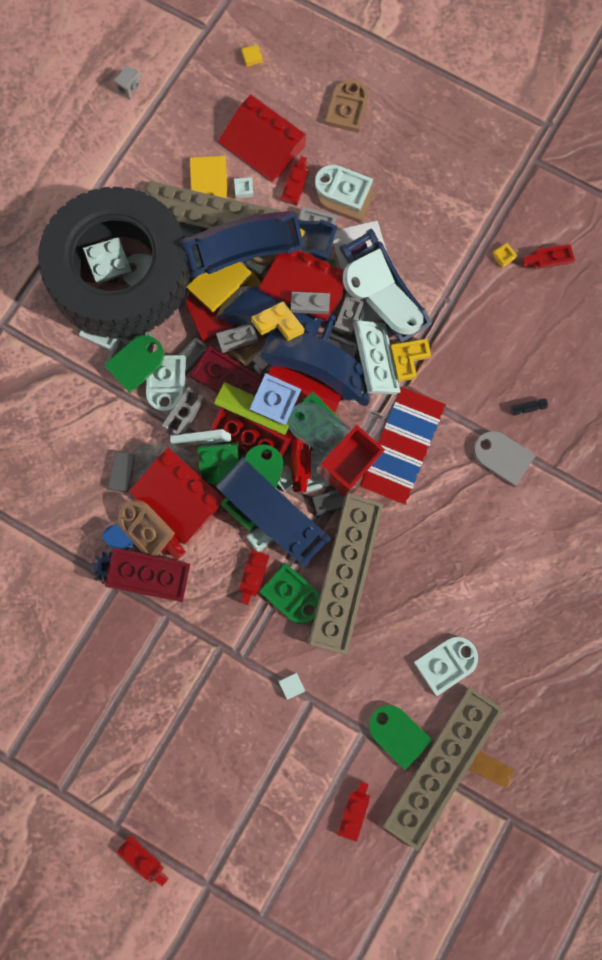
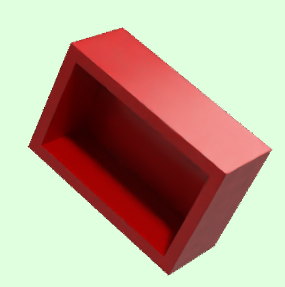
M356 424L319 465L316 472L345 496L386 449Z

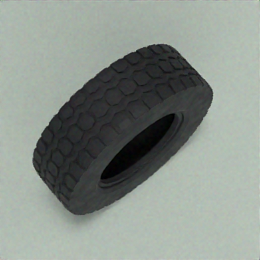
M113 186V188L102 187L100 190L93 189L86 194L84 192L76 196L77 198H72L66 202L65 206L60 207L57 210V214L51 217L49 224L46 225L43 231L44 235L41 236L38 251V262L42 281L60 313L69 322L92 335L96 334L104 338L108 336L112 339L122 337L123 339L130 338L132 335H142L145 331L147 333L155 329V326L158 327L163 324L165 319L168 320L174 314V310H177L186 294L190 279V266L186 252L180 243V240L185 238L183 230L173 213L162 202L139 190L135 191L132 188L125 187L123 189L122 187ZM116 236L130 237L142 242L151 250L153 256L147 273L131 287L118 291H104L90 286L81 279L80 269L85 257L83 248L95 245L104 239Z

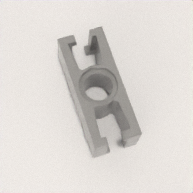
M188 387L163 423L164 431L168 434L172 432L174 435L185 434L205 404L204 396L199 394L198 400L194 405L189 406L187 403L190 398L194 397V390ZM182 411L189 412L186 417L179 416ZM178 421L180 423L178 430L171 431L172 425Z

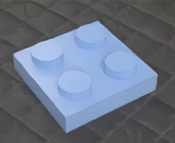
M265 373L250 410L286 425L301 389Z

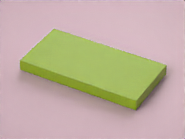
M224 382L214 402L215 405L283 435L286 434L290 425L288 421L284 425L250 410L255 396Z

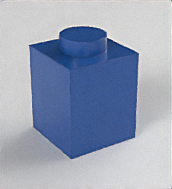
M117 524L114 526L110 525L103 532L102 538L112 549L128 550L134 545Z

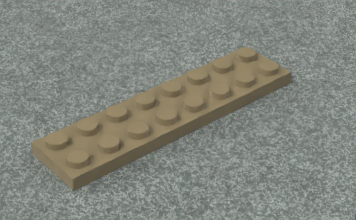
M149 181L145 189L147 195L155 197L173 213L180 225L203 231L249 216L281 212V210L153 181Z
M350 493L345 495L308 645L347 655L383 509L382 503Z
M469 687L383 824V827L419 851L504 709Z

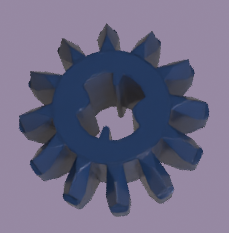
M112 551L109 552L108 556L105 552H102V558L96 555L95 559L98 562L91 563V566L95 567V569L91 570V574H97L94 579L96 581L101 580V583L104 585L108 572L105 569V565H109Z

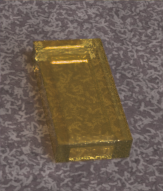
M480 751L469 767L473 772L506 789L515 771L513 768Z

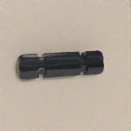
M542 398L538 401L533 400L512 405L511 412L512 415L516 416L520 415V413L525 414L537 411L538 409L543 410L548 407V402L546 398Z

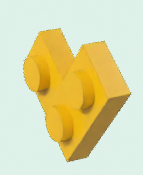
M284 302L251 318V322L261 335L278 328L287 341L304 333L303 326Z
M428 339L391 345L398 382L416 379L417 374L414 361L431 358Z

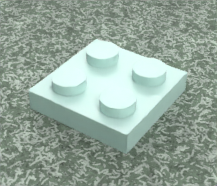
M119 237L83 248L96 284L131 274V269Z

